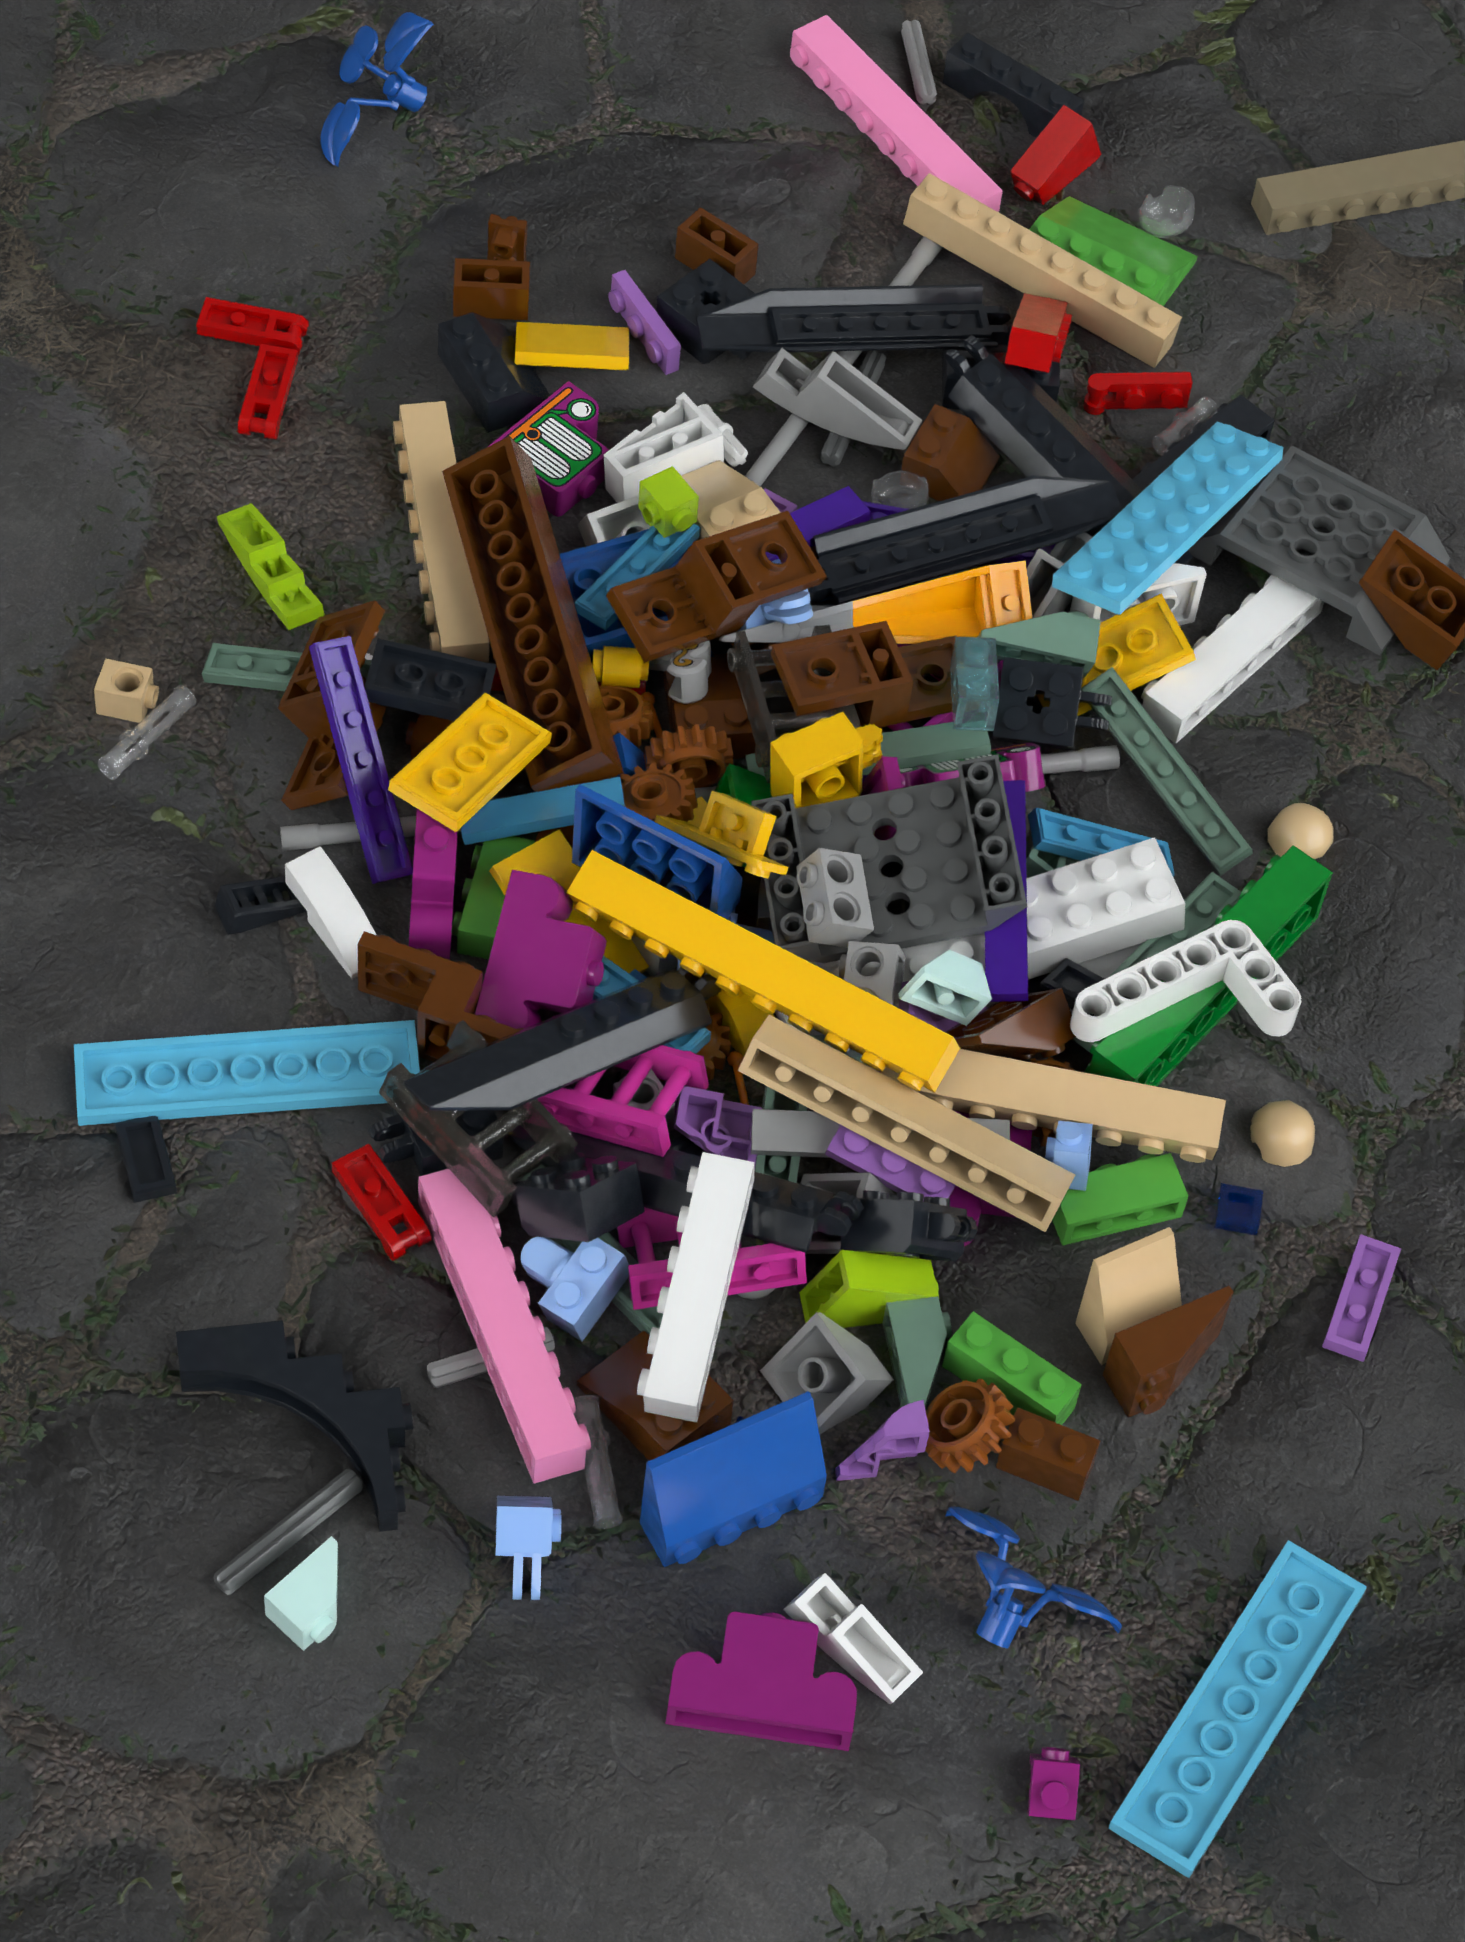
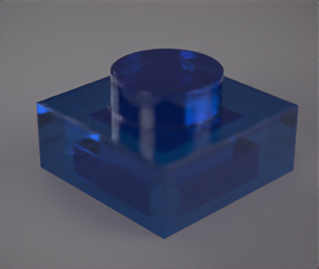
M1221 1183L1218 1192L1214 1228L1257 1235L1260 1225L1263 1191Z

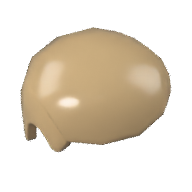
M1294 803L1282 809L1268 827V843L1274 852L1281 857L1294 845L1311 858L1317 859L1323 857L1333 843V826L1324 811L1310 804Z
M1290 1100L1269 1102L1254 1113L1251 1121L1252 1125L1250 1126L1252 1143L1258 1145L1264 1161L1286 1167L1301 1164L1311 1156L1315 1139V1125L1311 1115L1305 1108Z

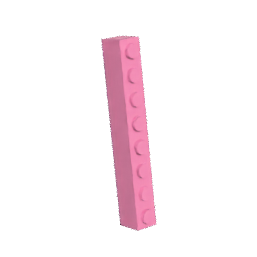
M828 15L793 31L790 57L793 63L813 80L816 87L822 89L834 101L839 110L844 111L856 123V126L862 133H866L873 140L879 150L900 168L904 176L909 177L919 186L930 173L999 212L1003 190Z
M468 1164L419 1176V1206L478 1350L482 1354L485 1367L533 1484L585 1469L586 1450L591 1449L588 1430L583 1423L578 1424L573 1413H575L576 1408L573 1395L568 1387L562 1388L559 1381L560 1367L557 1357L553 1351L547 1352L543 1343L545 1341V1331L539 1316L532 1317L529 1310L530 1296L524 1281L518 1282L514 1274L516 1265L513 1253L509 1246L503 1247L500 1241V1223L496 1213H489L485 1205L487 1203V1195L482 1180L480 1178L474 1179Z

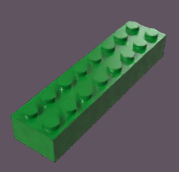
M1292 845L1282 857L1276 854L1269 861L1264 869V875L1258 881L1255 879L1249 881L1239 896L1240 900L1234 906L1226 905L1216 918L1215 924L1217 925L1227 920H1238L1245 923L1277 962L1318 919L1333 872ZM1223 980L1118 1032L1095 1041L1090 1049V1053L1093 1055L1092 1060L1084 1073L1157 1087L1237 1004L1238 999Z

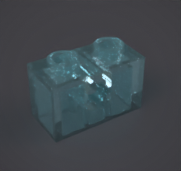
M955 636L950 665L953 729L994 731L999 705L996 638Z

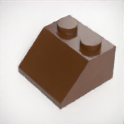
M934 404L904 454L899 485L937 501L982 490L997 466L1000 456L969 417Z

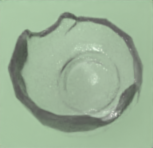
M1170 185L1164 188L1159 197L1153 198L1151 194H1148L1142 206L1138 209L1140 225L1145 231L1158 238H1171L1181 235L1188 230L1194 219L1195 200L1193 193L1183 187Z
M903 470L887 473L880 479L873 480L871 490L872 502L906 509L924 506L929 498L927 479Z

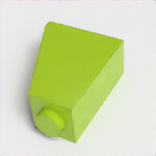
M841 1250L799 1293L805 1323L816 1312H821L842 1328L883 1323L887 1302L937 1296L939 1298V1286L934 1276L931 1260Z

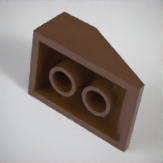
M1394 529L1358 583L1403 646L1432 668L1438 670L1458 648L1465 637V579Z
M735 653L711 654L712 672L708 677V692L705 697L695 703L683 704L670 698L668 693L675 676L667 671H662L671 733L677 732L678 726H683L685 730L691 729L695 724H699L700 730L714 726L715 733L725 731L726 737L731 738L734 756L732 759L746 758L745 755L756 752L759 731L754 699L749 682Z
M1062 988L1028 994V1001L996 1002L979 1012L967 1026L959 1023L945 1032L955 1038L960 1049L1006 1058L1012 1057V1059L1021 1061L1029 1059L1037 1053H1041L1043 1058L1061 1053L1066 1049L1064 1043L1076 1037L1070 1029L1072 1014Z
M1230 1286L1115 1333L1103 1377L1128 1418L1141 1412L1145 1415L1151 1414L1163 1407L1172 1393L1220 1334L1234 1293Z
M642 1331L578 1379L576 1385L650 1461L730 1426L734 1400L708 1375L697 1422L644 1412V1399L642 1395H637V1388L642 1368L650 1369L653 1354L647 1353L650 1335Z

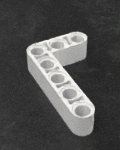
M1227 920L1082 990L1075 1001L1070 1029L1082 1041H1099L1223 980L1258 1027L1268 1035L1280 1037L1292 1030L1301 1005V995L1253 931L1241 921Z

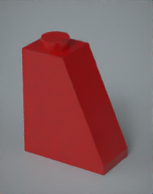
M1063 105L1010 170L1015 185L1013 188L1017 194L1027 201H1031L1033 198L1044 205L1097 161L1101 156V151L1093 124Z

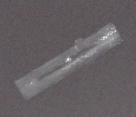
M182 685L177 686L132 730H125L119 736V742L104 757L97 761L100 771L107 778L116 780L136 759H143L149 752L148 748L190 708L195 706L197 702L193 693ZM166 712H169V714L157 726H152ZM138 738H142L128 753H125Z
M583 1395L574 1399L576 1411L573 1414L578 1424L583 1423L586 1426L591 1441V1449L586 1450L584 1471L593 1512V1524L598 1529H609L620 1525L621 1521H623L619 1510L607 1448L611 1440L609 1433L603 1428L599 1398L595 1395Z

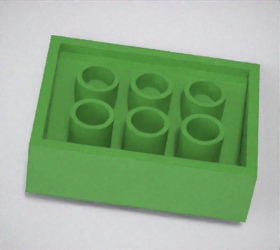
M1070 196L1042 213L1029 229L1162 306L1166 304L1197 261L1196 255Z

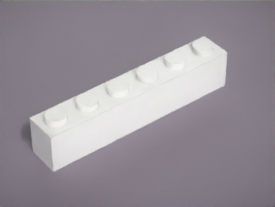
M1271 574L1265 582L1263 589L1257 594L1254 592L1250 593L1236 613L1225 615L1209 637L1204 635L1198 639L1192 648L1196 660L1167 673L1159 681L1156 679L1152 680L1146 686L1141 695V698L1144 700L1143 708L1163 734L1174 743H1177L1316 618L1322 611L1324 601Z
M702 1152L699 1167L691 1166L687 1182V1192L692 1193L689 1207H681L677 1223V1232L683 1233L680 1247L672 1246L668 1259L667 1272L673 1273L670 1287L662 1286L658 1300L657 1312L663 1313L660 1328L652 1327L648 1341L647 1353L653 1354L650 1369L642 1368L638 1382L637 1395L643 1396L644 1412L692 1422L698 1421L754 1184V1162Z

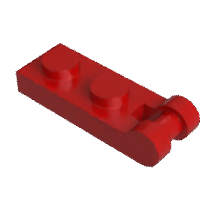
M206 297L196 326L197 335L255 346L265 344L298 350L299 355L303 344L301 337L306 335L309 322L304 316L295 313Z
M260 344L239 416L238 434L251 435V432L264 434V438L277 440L281 418L298 362V350ZM256 412L268 414L266 419L254 416Z
M1191 372L1096 373L1088 379V393L1085 395L1083 408L1091 415H1100L1105 409L1187 408L1193 384Z
M369 1143L332 1162V1172L382 1242L386 1254L392 1261L406 1254L405 1250L415 1244L421 1247L432 1240L427 1225ZM403 1222L408 1229L397 1234L392 1227Z

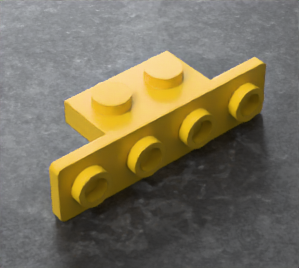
M711 791L700 828L685 821L656 815L654 822L689 840H694L693 842L715 853L719 851V855L727 858L732 865L742 867L743 863H746L744 871L767 879H769L771 872L782 875L787 874L789 867L764 856L777 817L771 813L724 793Z

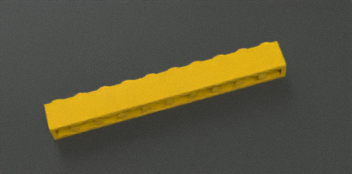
M591 850L566 892L576 904L574 910L588 920L595 922L598 917L611 923L609 929L619 936L631 940L634 935L646 941L644 947L650 952L664 959L670 954L682 960L679 965L693 975L702 977L705 972L717 979L715 984L734 996H737L741 991L753 997L751 1003L768 1014L773 1015L778 1010L789 1016L787 1022L800 1031L810 1034L811 1030L814 1029L826 1036L824 1041L831 1047L843 1053H846L848 1048L862 1054L860 1060L879 1072H883L886 1067L898 1073L897 1079L915 1091H920L923 1086L935 1093L960 1050L953 1036L594 850Z

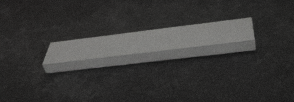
M753 1109L751 1154L830 1158L825 1153L840 1124L815 1111ZM968 1118L1010 1140V1120Z

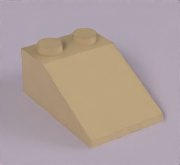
M720 460L682 475L683 479L699 496L697 523L695 524L701 527V533L697 540L781 513L762 487Z
M1170 1227L1093 1259L1075 1324L1101 1365L1107 1362L1115 1333L1182 1306L1175 1238Z

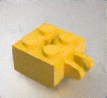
M841 712L829 718L819 719L814 724L793 733L783 734L778 739L770 742V786L772 797L793 794L796 808L861 796L862 770L872 766L873 763H877L882 757V728L875 726V724H869L855 729L845 713Z

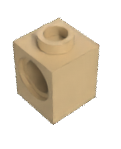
M105 659L94 688L96 714L143 724L148 709L155 708L159 695V686L154 685L153 669Z

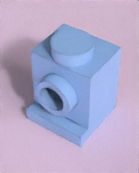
M1058 1120L1056 1138H1047L1045 1159L1075 1174L1069 1189L1086 1191L1091 1159L1093 1124Z

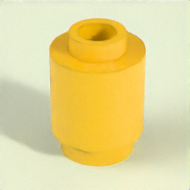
M603 646V650L593 649L592 666L596 680L601 682V686L639 688L640 680L648 681L649 661L644 663L636 648Z

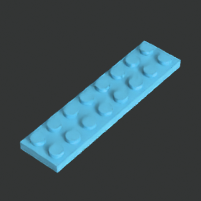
M1217 421L1053 574L1052 587L1121 615L1282 460L1283 447L1269 442L1262 437H1256L1231 425Z
M415 1020L74 1044L78 1126L111 1124L149 1116H156L159 1120L392 1103V1089L403 1086L404 1081L420 1074Z
M1288 1540L1114 1815L1108 1829L1187 1878H1190L1359 1603L1367 1586Z

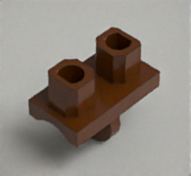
M491 214L488 221L487 260L526 261L527 221L518 220L515 216H508L506 219H502L496 214Z

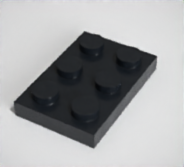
M378 638L365 683V691L368 702L376 703L380 706L412 711L420 715H429L455 721L485 692L490 695L496 665Z

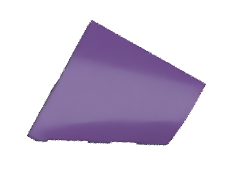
M684 1086L676 1099L674 1128L707 1153L754 1162L755 1170L757 1155L751 1154L752 1110L762 1108L723 1100V1093Z
M924 1400L909 1403L893 1413L860 1447L835 1468L836 1480L877 1477L880 1460L915 1457L918 1453L925 1452L930 1431Z

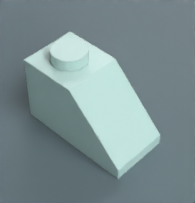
M951 950L946 951L924 965L898 993L900 1000L965 1026L992 1000L983 964Z
M332 1536L264 1595L265 1615L303 1651L314 1641L320 1643L325 1640L336 1626L338 1542Z

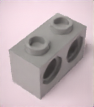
M818 848L796 866L797 883L800 886L803 904V919L806 923L809 942L848 948L849 941L859 942L874 930L860 854Z
M849 941L847 954H842L840 957L839 978L899 1008L900 999L898 993L903 982L906 956L899 944ZM873 961L880 963V968L874 975H861L862 968L867 963Z

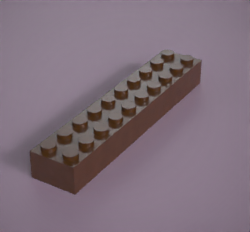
M508 436L442 472L507 705L552 733L550 744L525 766L530 787L539 792L610 779L624 771L531 457Z

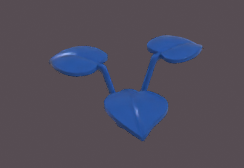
M406 12L392 26L385 41L387 53L383 59L385 70L388 72L395 71L397 75H389L369 61L378 47V35L375 29L370 26H362L358 29L354 36L353 44L348 47L341 61L340 77L348 84L354 83L366 67L386 80L383 86V93L387 95L388 100L351 97L347 100L346 104L339 102L333 107L321 131V148L331 164L339 167L341 153L349 142L360 118L359 105L389 107L395 111L401 106L411 112H417L422 107L427 96V87L415 81V78L409 76L400 65L425 33L434 25L431 21L414 13Z
M955 1506L948 1508L946 1516H954L967 1527L992 1537L999 1547L998 1557L982 1551H978L976 1554L977 1562L991 1587L990 1596L985 1605L987 1609L976 1630L979 1636L997 1646L1009 1648L1019 1626L1027 1628L1032 1617L1050 1601L1062 1602L1076 1610L1108 1620L1117 1633L1120 1632L1122 1628L1121 1623L1094 1597L1080 1590L1052 1583L1050 1589L1046 1591V1587L1038 1579L1018 1568H1014L1010 1563L1006 1562L1009 1542L1018 1544L1020 1540L1019 1536L1010 1527L987 1514ZM1014 1588L1043 1594L1025 1613L1022 1612L1024 1603L1012 1596Z

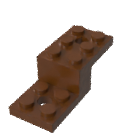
M785 511L694 541L676 566L612 587L606 594V597L645 663L740 630L759 605L820 585L827 575L789 511ZM765 552L777 555L781 564L771 562ZM652 608L664 611L668 620L664 621L657 618L653 614Z
M375 600L318 618L280 701L278 709L309 738L281 799L290 810L313 806L318 803L348 796L309 646L317 642L351 636L359 669H361L365 663V655L379 631L378 626L385 612ZM361 674L365 687L366 678ZM369 702L377 731L382 725V717L387 706H380Z
M887 621L772 645V659L796 716L857 703L866 725L875 724V726L880 728L982 705L983 693L956 635L898 647ZM824 668L833 674L822 677L815 674L813 670ZM933 674L935 677L940 678L941 681L928 682L922 676Z
M363 932L357 944L358 990L417 1010L418 1057L442 1064L524 1029H515L498 1023L486 1015H475L482 988L481 970L475 969L466 962H454L436 956L433 952L424 948L416 949L398 943L386 935H374Z

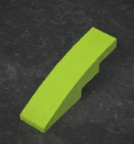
M252 503L217 516L218 524L238 559L269 606L288 630L324 616L322 603L306 586L303 571L287 554L284 539Z

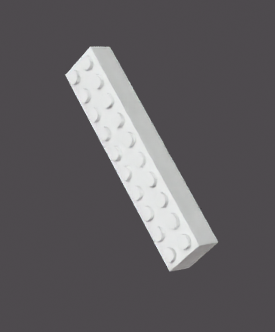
M1155 837L1027 878L1028 980L1051 973L1066 958L1078 964L1143 943L1149 939L1159 938L1184 930L1185 902ZM985 933L902 948L906 956L903 982L910 981L924 965L948 950L982 963L985 971ZM806 960L839 977L840 960L828 963ZM875 961L867 963L862 968L861 975H874L879 970L880 963ZM778 1010L775 1011L779 1020L792 1026L787 1022L789 1016ZM812 1029L811 1032H810V1034H807V1035H823V1034H821L820 1032H818V1031Z

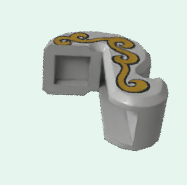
M710 641L649 661V670L667 671L675 676L668 696L678 703H695L706 696L708 692V677L712 672Z

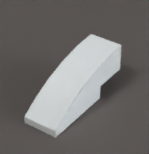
M319 846L285 864V882L306 909L310 925L351 979L358 977L357 944L364 931L374 935L376 933L349 886L327 854Z
M826 1573L814 1579L783 1609L795 1621L816 1624L819 1628L817 1645L850 1675L889 1704L893 1703L923 1673L863 1604L856 1607Z

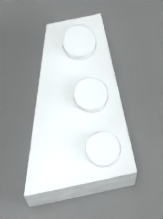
M683 392L676 398V405L665 413L662 411L652 416V423L641 432L638 430L633 431L604 454L605 488L614 500L619 503L639 495L641 480L671 466L682 476L718 460L724 463L723 434Z

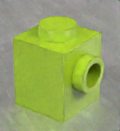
M673 466L640 481L638 508L641 510L646 523L649 526H654L664 538L678 531H685L697 523L699 496Z

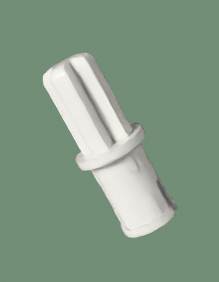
M708 404L698 406L703 414L723 434L724 459L732 467H736L739 464L743 465L746 462L745 458L748 455V451L733 435L732 426L728 423H723Z

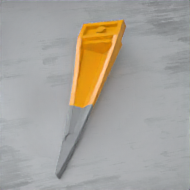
M1026 561L973 568L813 611V616L810 619L800 623L788 625L776 621L727 634L719 640L722 642L782 643L887 621L897 644H917L956 635L960 645H972L981 630L1032 619Z

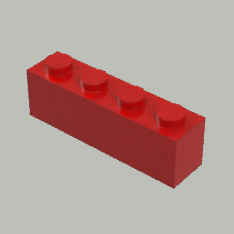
M1024 293L1012 325L1004 363L1048 373L1050 372L1052 362L1060 363L1072 320V314L1066 313L1068 302Z

